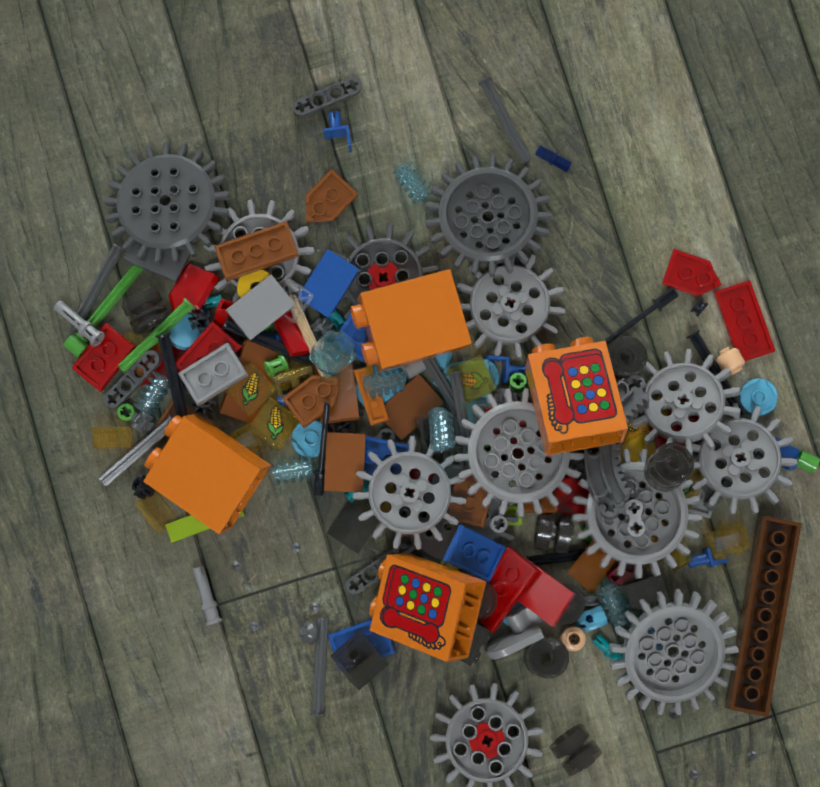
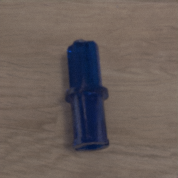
M541 145L535 152L536 156L550 163V166L554 165L566 173L572 162L559 156L558 152L554 153Z

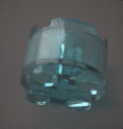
M328 331L313 345L309 355L311 362L328 377L339 374L356 357L354 342L347 334L341 331Z

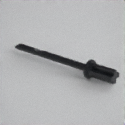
M670 288L657 299H652V306L604 340L608 345L657 309L661 312L663 307L678 297L677 292L674 288Z
M327 402L324 403L318 469L313 470L315 476L313 495L323 496L324 461L330 404Z

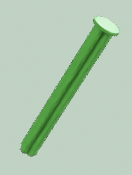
M136 265L131 266L88 319V321L93 323L94 328L98 327L144 269ZM75 332L83 341L88 342L86 337H81L79 333Z
M184 298V302L147 336L118 367L126 373L145 352L149 351L159 342L155 335L169 332L192 309H196L193 304Z

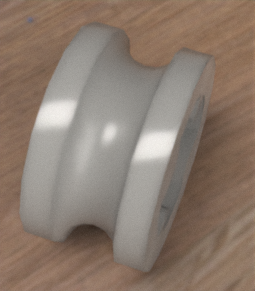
M495 515L490 519L489 526L492 531L501 533L507 529L508 521L504 516ZM500 518L502 519L503 527L496 529L494 521H498Z

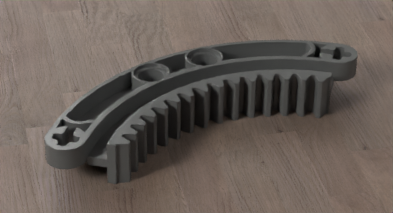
M639 375L631 376L626 381L623 378L617 383L628 429L629 423H633V418L638 417V412L642 414L643 407L649 408V394L643 392L645 381ZM633 382H635L636 384L640 383V387H633ZM621 443L584 449V469L590 495L602 517L610 521L618 517V504L623 501L626 503L631 496V488H627V481H624V474H622L620 461ZM596 450L598 453L590 454L589 451ZM606 501L610 509L614 508L613 514L610 512L606 513L607 508L604 504Z

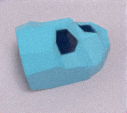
M601 605L580 612L575 620V626L581 628L584 632L608 624Z

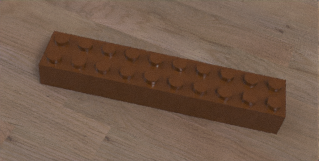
M758 516L736 640L739 653H734L733 664L736 668L731 670L725 708L729 710L769 717L802 523L768 516Z

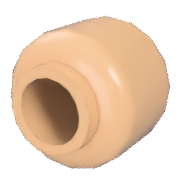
M728 346L719 351L720 356L717 357L716 362L721 371L729 368L731 375L744 369L742 366L745 364V360L737 348L730 349Z
M567 626L560 633V643L568 651H579L586 643V635L577 626Z

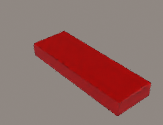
M289 310L278 318L274 324L291 357L308 354L309 348Z

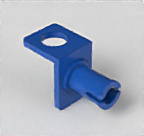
M333 111L328 114L330 128L323 129L324 139L347 136L349 153L352 152L348 125H341L340 112L335 111V119Z
M484 357V360L502 362L501 384L508 383L509 376H512L514 373H522L526 377V372H519L524 371L526 366L510 365L509 357Z
M718 544L702 548V553L687 556L686 561L689 569L704 564L707 567H715L714 565L728 562V557L724 544ZM715 549L720 550L722 553L721 559L717 561L712 558L711 554Z

